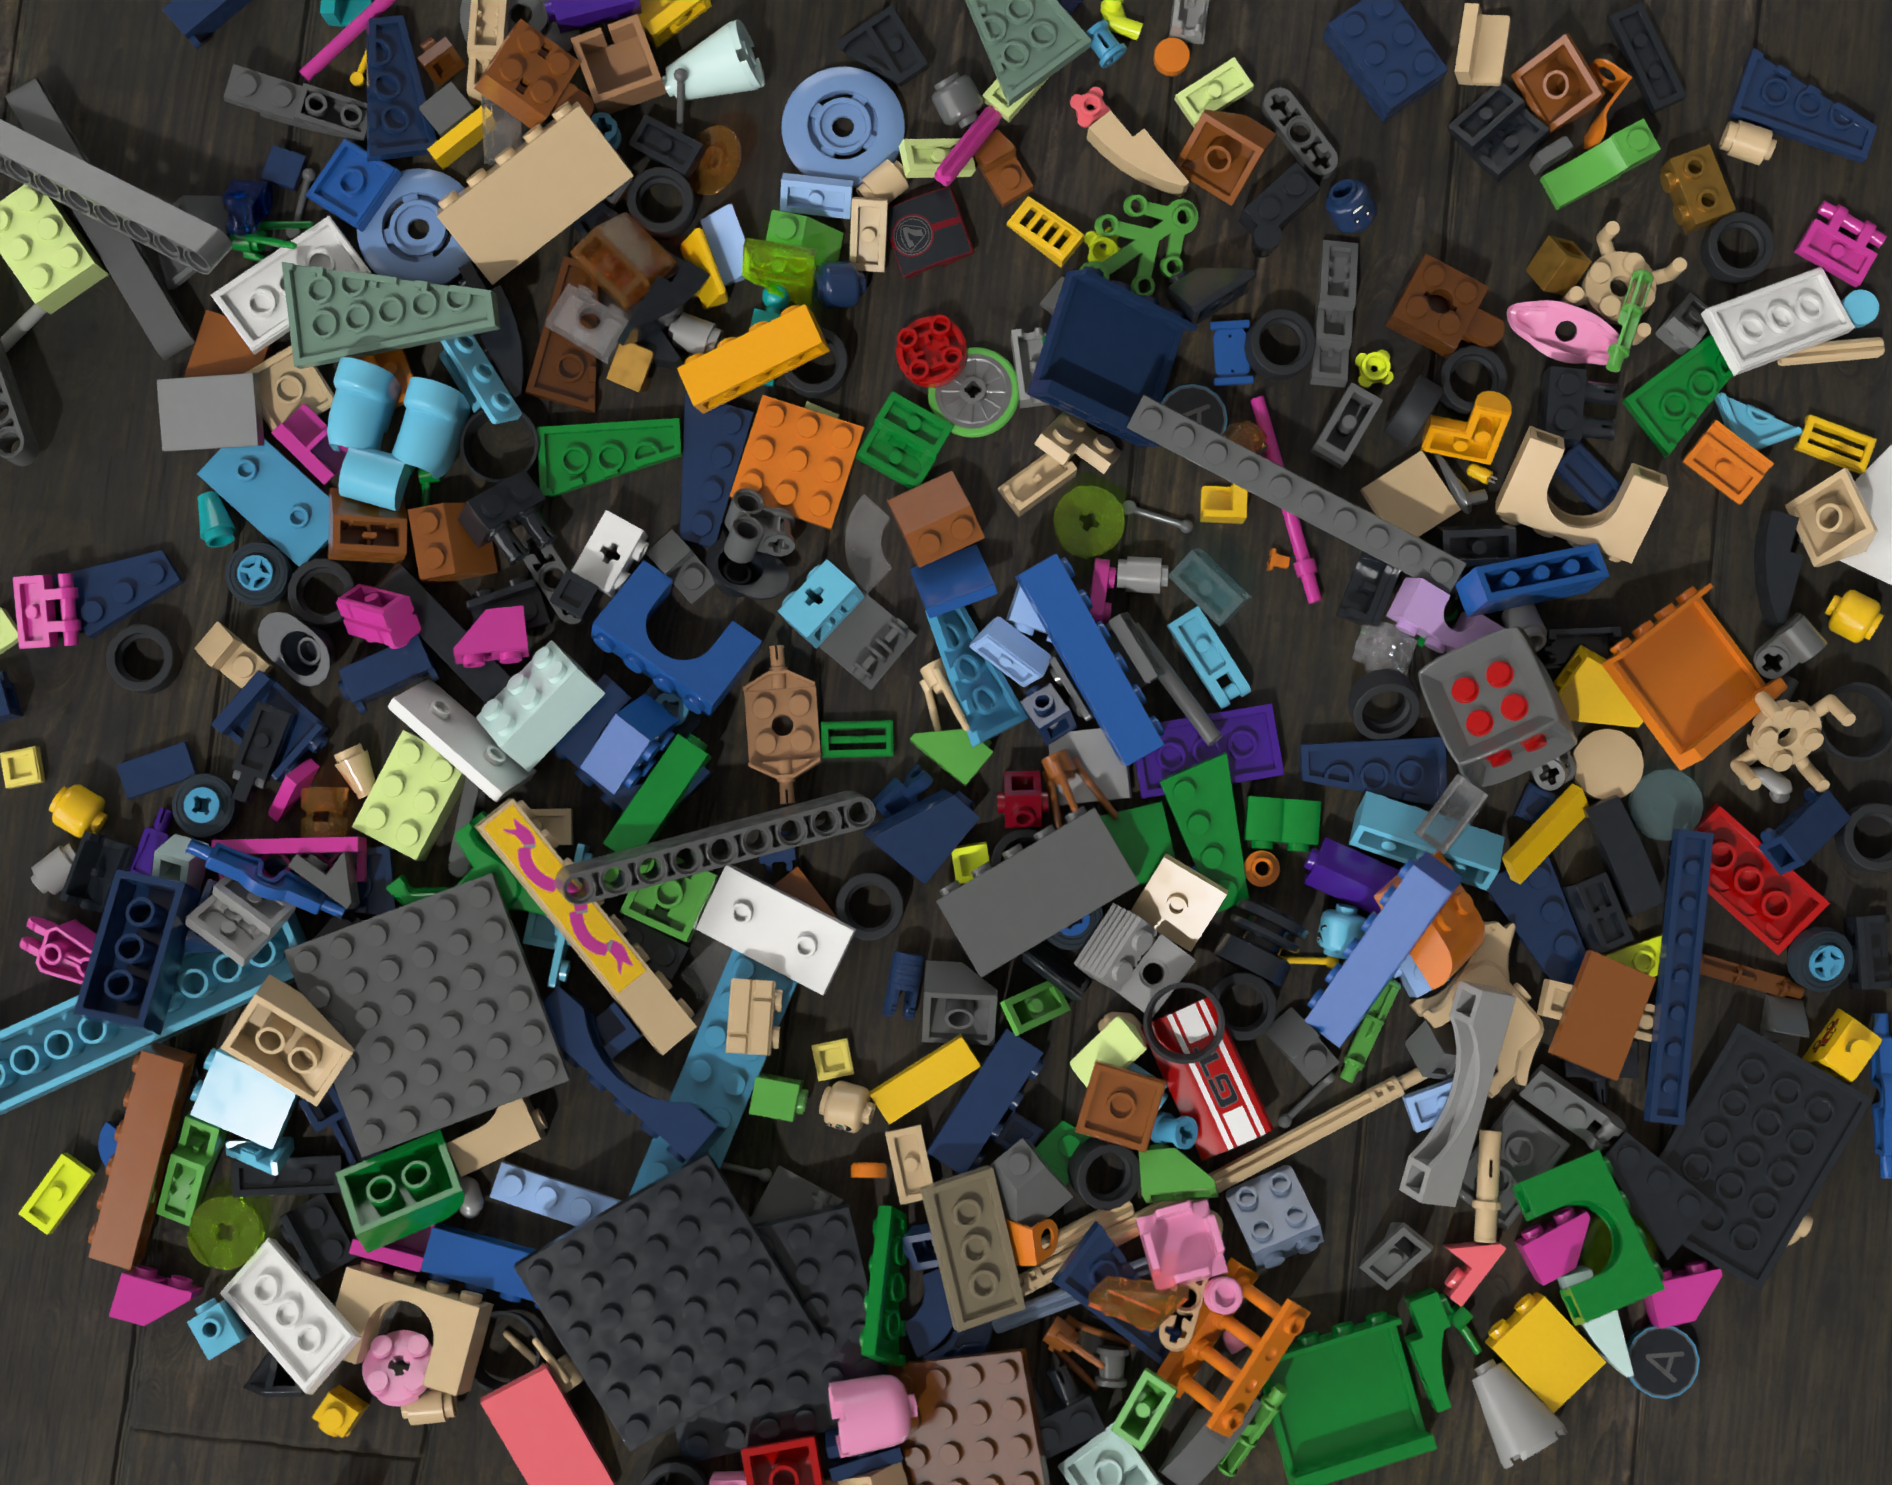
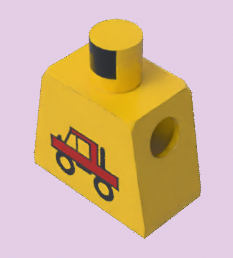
M1838 1008L1802 1059L1838 1080L1849 1083L1857 1078L1883 1039Z

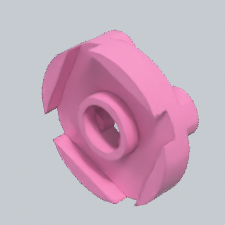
M398 1330L374 1338L371 1342L370 1350L364 1358L362 1374L368 1389L379 1401L390 1406L409 1405L420 1398L419 1395L424 1393L427 1388L430 1390V1387L423 1386L432 1352V1346L427 1337L410 1330ZM401 1360H404L406 1364H410L408 1371L403 1369L404 1374L396 1376V1372L392 1369L394 1364Z

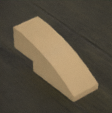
M1111 110L1088 128L1087 140L1106 159L1126 174L1155 189L1179 197L1187 192L1189 181L1145 129H1142L1133 137Z

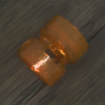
M301 788V809L307 812V816L301 819V838L349 837V818L343 815V812L349 808V788ZM320 813H330L329 822H322Z

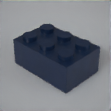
M1362 0L1329 22L1323 35L1325 43L1382 123L1440 85L1448 71V68L1399 0Z

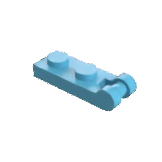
M1199 606L1167 625L1220 710L1230 705L1229 701L1238 695L1243 697L1251 692L1246 679ZM1227 674L1232 683L1221 688L1216 680Z

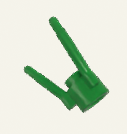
M251 219L249 224L236 222L231 228L229 239L232 243V249L243 252L245 259L260 262L266 256L259 254L258 251H264L266 245L288 249L297 248L295 242L267 237L266 232L263 230L311 228L314 226V223L312 221L262 222Z

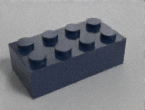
M116 869L73 1014L93 1022L161 1035L185 953V939L189 931V927L186 926V917L198 907L202 892L185 882Z

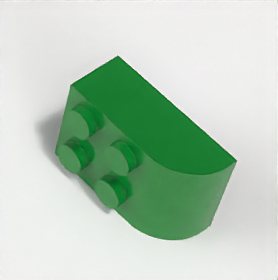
M440 1129L335 1173L355 1235L367 1253L449 1218L460 1209L465 1200L460 1181Z

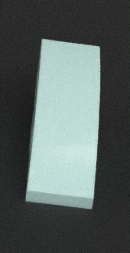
M1584 1265L1577 1266L1576 1269L1557 1278L1560 1290L1593 1277V1272ZM1618 1310L1578 1325L1584 1336L1610 1365L1626 1377L1634 1376Z

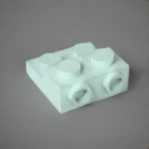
M1114 1423L1108 1426L1105 1432L1095 1436L1057 1466L1070 1485H1164L1143 1454L1139 1453L1132 1444L1110 1430Z

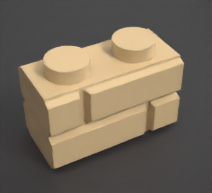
M731 978L726 1053L771 1056L772 1048L779 1049L780 1027L774 1026V1012L782 1011L783 990L776 989V981Z

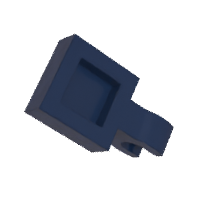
M916 764L907 773L903 784L895 777L872 802L875 808L885 818H888L919 802L916 797L927 789L934 779L919 764Z

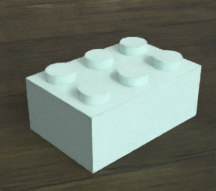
M551 640L545 647L540 648L534 654L532 660L519 673L510 678L507 686L494 699L488 701L483 706L476 719L505 753L530 772L605 695V692L575 660Z

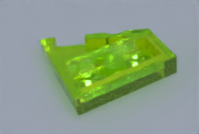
M746 238L743 244L742 277L756 285L765 287L770 294L783 298L785 292L780 291L776 285L781 286L788 292L791 301L800 306L806 304L812 311L817 249Z

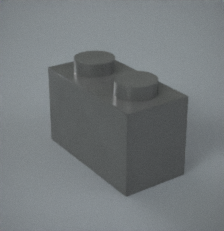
M1352 382L1344 392L1310 452L1341 470L1349 460L1383 400Z

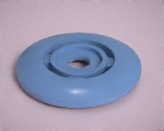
M853 67L828 68L809 76L791 94L782 117L783 143L795 167L803 175L854 181L853 188L859 187L862 184L861 180L886 159L892 163L895 162L900 153L899 145L905 135L904 115L895 93L879 77L865 70ZM845 94L853 95L852 98H836L828 101L824 105L819 104L821 101L825 99ZM839 118H848L854 124L853 132L847 137H839L832 130L833 123ZM862 148L866 150L861 155L851 159L834 158L835 155H852L860 151Z
M422 168L400 171L403 175L365 230L361 232L357 229L360 251L369 267L377 275L447 285L462 275L458 268L470 261L472 263V259L452 235L446 248L434 257L433 254L443 246L447 238V229L438 219L436 210L440 208L439 200L452 190H455L458 194L465 188L452 177L439 171ZM400 201H403L404 204L400 205L393 213L390 219L389 228L384 229L385 223L387 222L396 205ZM421 219L429 224V233L423 239H413L409 235V226L413 221Z

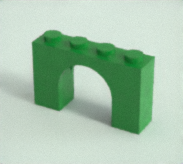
M1600 1150L1511 1187L1526 1221L1563 1206L1575 1205L1596 1213L1609 1230L1612 1249L1606 1266L1595 1276L1559 1291L1575 1326L1590 1322L1665 1289L1662 1283L1664 1280L1663 1272L1659 1264L1655 1260H1651L1645 1247L1647 1246L1646 1236L1643 1230L1634 1224L1629 1213L1631 1207L1628 1198L1622 1191L1618 1190L1612 1178L1614 1177L1613 1167L1605 1156L1602 1157Z

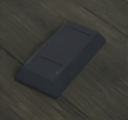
M1045 941L1025 951L1022 955L1023 962L1073 1001L1080 1000L1093 981L1091 977Z

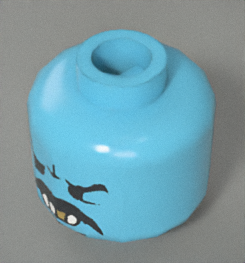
M1337 903L1336 909H1328L1322 913L1317 943L1324 948V954L1335 958L1347 959L1342 955L1355 937L1359 940L1362 939L1365 932L1360 928L1366 921V918L1357 914V907Z

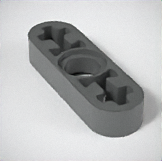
M1275 88L1269 91L1262 104V113L1267 122L1311 178L1324 180L1330 177L1338 163V155L1289 90ZM1274 99L1278 103L1286 102L1284 112L1290 119L1286 126L1282 125L1286 119L1283 112L1279 109L1276 111L1271 109ZM1297 125L1304 126L1309 131V139L1302 143L1294 141L1290 136L1291 128ZM1314 141L1317 142L1313 150L1320 159L1325 156L1328 158L1327 169L1322 165L1317 168L1313 165L1316 157L1311 150L1307 154L1303 153V151L1308 150L1312 146Z
M527 533L520 541L530 551V543L534 540ZM552 543L549 546L545 544V548L541 549V552L548 561L553 556L555 561L544 564L538 572L536 567L541 566L542 563L534 554H530L523 559L548 600H550L555 589L547 587L545 583L546 574L552 569H559L563 573L568 569ZM550 602L559 618L566 624L578 626L584 623V621L575 618L571 614L565 615L564 610Z

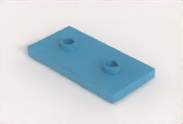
M265 438V446L220 448L197 475L297 566L300 567L302 564L315 559L328 545L329 496Z

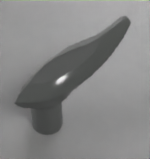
M1439 454L1435 455L1447 481L1450 493L1463 512L1469 515L1472 506L1488 501L1487 492L1484 489L1469 492L1446 460Z

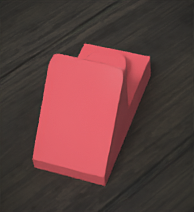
M1471 1241L1443 1245L1465 1263L1461 1269L1456 1267L1445 1280L1447 1287L1443 1291L1445 1295L1461 1307L1506 1250L1497 1241L1496 1243Z

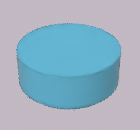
M1855 290L1841 301L1854 327H1863L1872 322L1878 315V300L1867 290Z

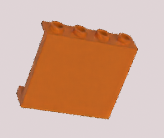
M1711 583L1698 591L1692 586L1675 598L1679 603L1678 605L1674 606L1673 603H1670L1655 613L1654 617L1657 619L1655 623L1648 620L1633 630L1632 634L1635 638L1631 641L1626 637L1609 650L1613 655L1601 664L1680 771L1703 760L1761 711L1755 702V695L1758 692L1764 691L1775 700L1789 688L1781 677L1765 684L1701 598L1713 588Z

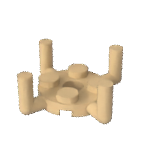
M1610 221L1596 236L1601 257L1587 271L1582 288L1579 286L1571 288L1561 299V302L1569 303L1576 307L1586 305L1590 312L1607 320L1608 323L1619 325L1618 318L1626 296L1619 297L1612 293L1610 289L1612 280L1618 279L1623 281L1628 289L1634 271L1643 269L1653 274L1654 280L1643 309L1644 314L1655 300L1656 285L1674 280L1687 268V262L1684 258L1679 257L1666 268L1652 271L1640 254L1635 252H1615L1612 239L1620 231V226L1617 222ZM1635 280L1633 282L1626 304L1631 303L1632 296L1637 284V281ZM1649 284L1644 285L1638 306H1642ZM1641 323L1638 325L1632 345H1638L1650 335L1651 327L1649 324Z
M1764 691L1758 692L1755 695V702L1761 711L1752 722L1754 729L1751 737L1749 734L1747 735L1749 749L1731 761V769L1750 790H1756L1761 786L1762 781L1749 767L1750 765L1759 761L1775 771L1782 772L1795 764L1799 772L1818 792L1826 791L1830 786L1829 781L1807 757L1811 751L1817 750L1823 743L1824 737L1821 734L1822 725L1820 718L1830 711L1842 725L1850 726L1856 720L1855 715L1832 694L1809 706L1806 702L1800 700L1798 702H1789L1785 699L1775 702L1768 693ZM1791 728L1785 737L1778 739V735L1784 729Z

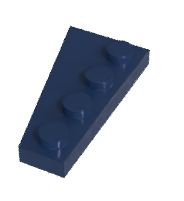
M404 15L369 18L367 22V162L428 155L430 153L427 149L437 139L433 126L419 110V107L426 102Z
M1753 48L1748 55L1727 118L1736 121L1741 120L1771 130L1774 134L1862 164L1868 157L1878 126L1840 102L1835 104L1821 95L1822 91L1812 84L1807 86L1791 76L1792 72L1780 64L1778 66L1763 58L1765 54Z
M685 393L680 538L685 542L709 548L719 540L731 499L730 493L755 414L752 411L723 404L703 414L693 406L687 393Z
M1441 736L1299 744L1300 778L1302 781L1361 792L1368 791L1377 795L1448 808L1446 746Z
M389 846L367 848V882H357L360 904L356 909H345V911L380 915L398 908V900L386 889L395 880L393 848ZM335 853L323 854V855H324L328 860H330V858H331ZM353 853L357 874V853ZM282 858L268 859L263 863L264 869L271 876H277L279 872L288 866ZM294 870L291 871V872L294 873L295 875L300 876V875H299L297 872H295Z
M1549 856L1521 885L1510 879L1507 870L1499 872L1487 889V892L1496 903L1497 909L1509 923H1513L1516 926L1515 932L1518 935V939L1531 953L1537 962V966L1547 979L1574 985L1586 951Z
M1095 1220L1051 1280L1154 1361L1162 1365L1170 1353V1350L1163 1346L1159 1338L1160 1324L1165 1309L1127 1262L1125 1256L1115 1246L1101 1224ZM1176 1324L1173 1329L1167 1328L1165 1330V1333L1170 1335V1342L1176 1343L1182 1334Z

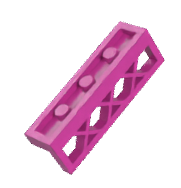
M326 837L211 840V847L213 848L216 843H221L249 855H262L260 859L263 862L271 855H279L289 865L292 860L286 854L307 855L313 853L330 865L327 870L333 867V864L343 852L357 853V882H367V838ZM335 853V854L330 858V860H328V859L323 855V854ZM287 866L284 870L291 872L293 869ZM263 868V872H262V873H263V875H264L265 877H267V878H275V877H276V876H271V875ZM219 873L220 881L224 877V875Z

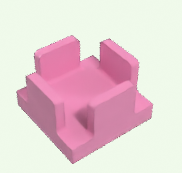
M1207 1200L1193 1204L1191 1201L1155 1210L1152 1215L1136 1219L1156 1293L1228 1273L1223 1256L1225 1249L1215 1215H1211Z

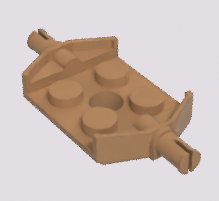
M774 645L769 646L771 662L769 671L743 687L749 754L748 766L777 779L780 790V804H787L786 790H788V803L794 804L793 782H796L797 777L821 763L816 683L789 671L785 667L784 645H777L778 660L776 646ZM779 716H787L793 721V729L788 735L779 736L773 730V723Z

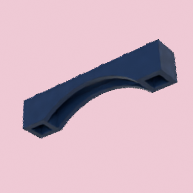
M557 985L543 1002L558 1044L564 1050L562 1053L564 1059L573 1067L578 1069L581 1065L590 1073L587 1077L588 1081L600 1091L604 1092L608 1089L616 1096L613 1102L624 1113L631 1115L634 1112L643 1121L640 1127L654 1139H657L659 1136L662 1137L669 1144L666 1150L675 1159L684 1163L686 1160L691 1161L704 1152L709 1151L726 1130L722 1124L700 1105L690 1102L660 1100L642 1092L627 1081L613 1065L603 1048L597 1030L595 1012L569 989Z

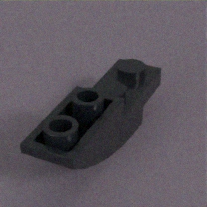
M471 261L458 268L464 278L458 282L460 286L488 290ZM499 285L491 291L497 295L501 329L489 331L480 336L486 346L482 350L493 367L497 366L502 375L501 380L510 395L514 396L517 402L522 405L527 402L528 394H525L529 380L526 344L516 312L506 292Z

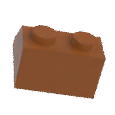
M953 471L887 500L912 558L919 568L985 538L972 507Z
M439 503L408 509L419 578L428 586L499 573L494 542L491 541L478 548L458 521L466 503Z

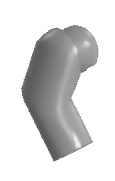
M1750 767L1761 779V785L1770 790L1769 796L1772 798V801L1785 803L1790 799V793L1793 791L1790 780L1771 767ZM1739 778L1741 785H1745L1743 781Z
M456 1171L465 1196L460 1212L466 1218H474L479 1214L484 1203L479 1183L469 1176L461 1177L459 1172Z

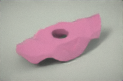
M1561 301L1521 302L1513 304L1507 309L1508 323L1516 334L1524 338L1546 356L1565 363L1607 365L1609 359L1608 347L1612 344H1617L1620 336L1608 323L1594 313ZM1562 321H1571L1576 326V334L1569 341H1561L1556 336V327Z

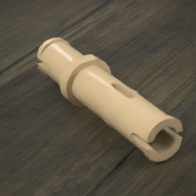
M1479 1130L1476 1199L1472 1200V1207L1476 1208L1474 1241L1496 1243L1498 1210L1502 1209V1202L1498 1201L1501 1131Z

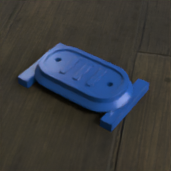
M1249 320L1210 322V330H1216L1213 336L1215 371L1219 377L1214 378V386L1254 383L1253 376H1247L1250 364L1246 360L1244 350L1246 332L1243 328L1250 327Z

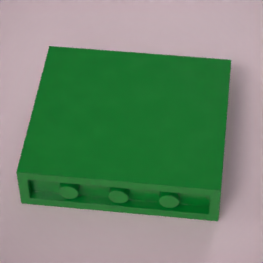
M1386 1311L1375 1312L1365 1316L1366 1322L1353 1325V1322L1339 1323L1331 1327L1332 1332L1320 1336L1318 1332L1303 1334L1297 1337L1298 1343L1289 1345L1262 1387L1263 1394H1269L1276 1383L1282 1384L1288 1390V1394L1282 1401L1281 1411L1274 1416L1271 1423L1289 1485H1326L1437 1449L1434 1435L1425 1430L1396 1326L1402 1324L1401 1318L1390 1314L1387 1315Z

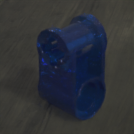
M236 179L231 181L230 186L222 195L223 202L227 204L228 209L226 230L229 233L247 235L259 230V226L272 209L273 191L269 182Z

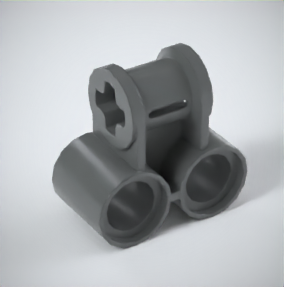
M746 488L737 490L734 493L725 517V525L730 531L724 545L725 554L734 562L748 563L754 559L757 551L773 556H785L792 553L795 549V539L791 535L792 529L795 526L794 514L784 508L764 506L763 497L755 490Z
M1797 613L1789 618L1785 625L1778 627L1774 632L1775 635L1755 651L1753 665L1762 676L1769 679L1779 678L1799 662L1803 664L1814 657L1828 642L1804 615ZM1767 653L1772 656L1780 655L1776 660L1779 664L1777 668L1772 669L1770 666H1767L1763 669L1762 666L1766 663L1763 657Z

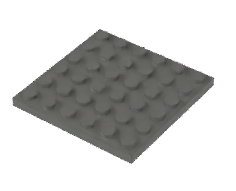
M494 872L284 950L299 992L355 1049L334 1080V1085L361 1157L371 1155L571 1079Z

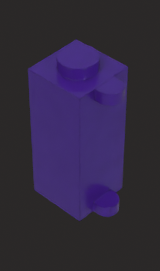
M640 0L544 1L549 22L557 21L560 34L642 13Z
M1325 837L1318 850L1313 847L1311 848L1305 860L1304 868L1308 870L1304 877V884L1369 913L1375 911L1379 914L1382 909L1373 896L1392 880L1400 870Z

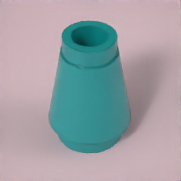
M206 492L199 495L197 500L200 538L205 541L206 546L212 548L232 543L235 540L234 533L236 528L217 492Z

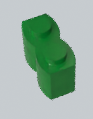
M1248 796L1246 797L1243 841H1252L1251 848L1273 849V843L1288 844L1287 851L1309 852V846H1317L1319 841L1321 802Z

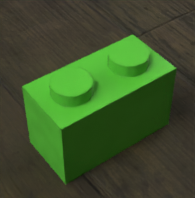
M760 1073L755 1078L749 1114L793 1122L797 1115H803L806 1109L809 1090L802 1089L804 1080Z

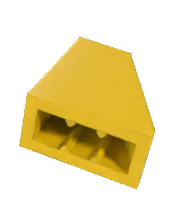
M1580 645L1553 683L1570 721L1639 728L1643 720L1601 665L1607 659Z

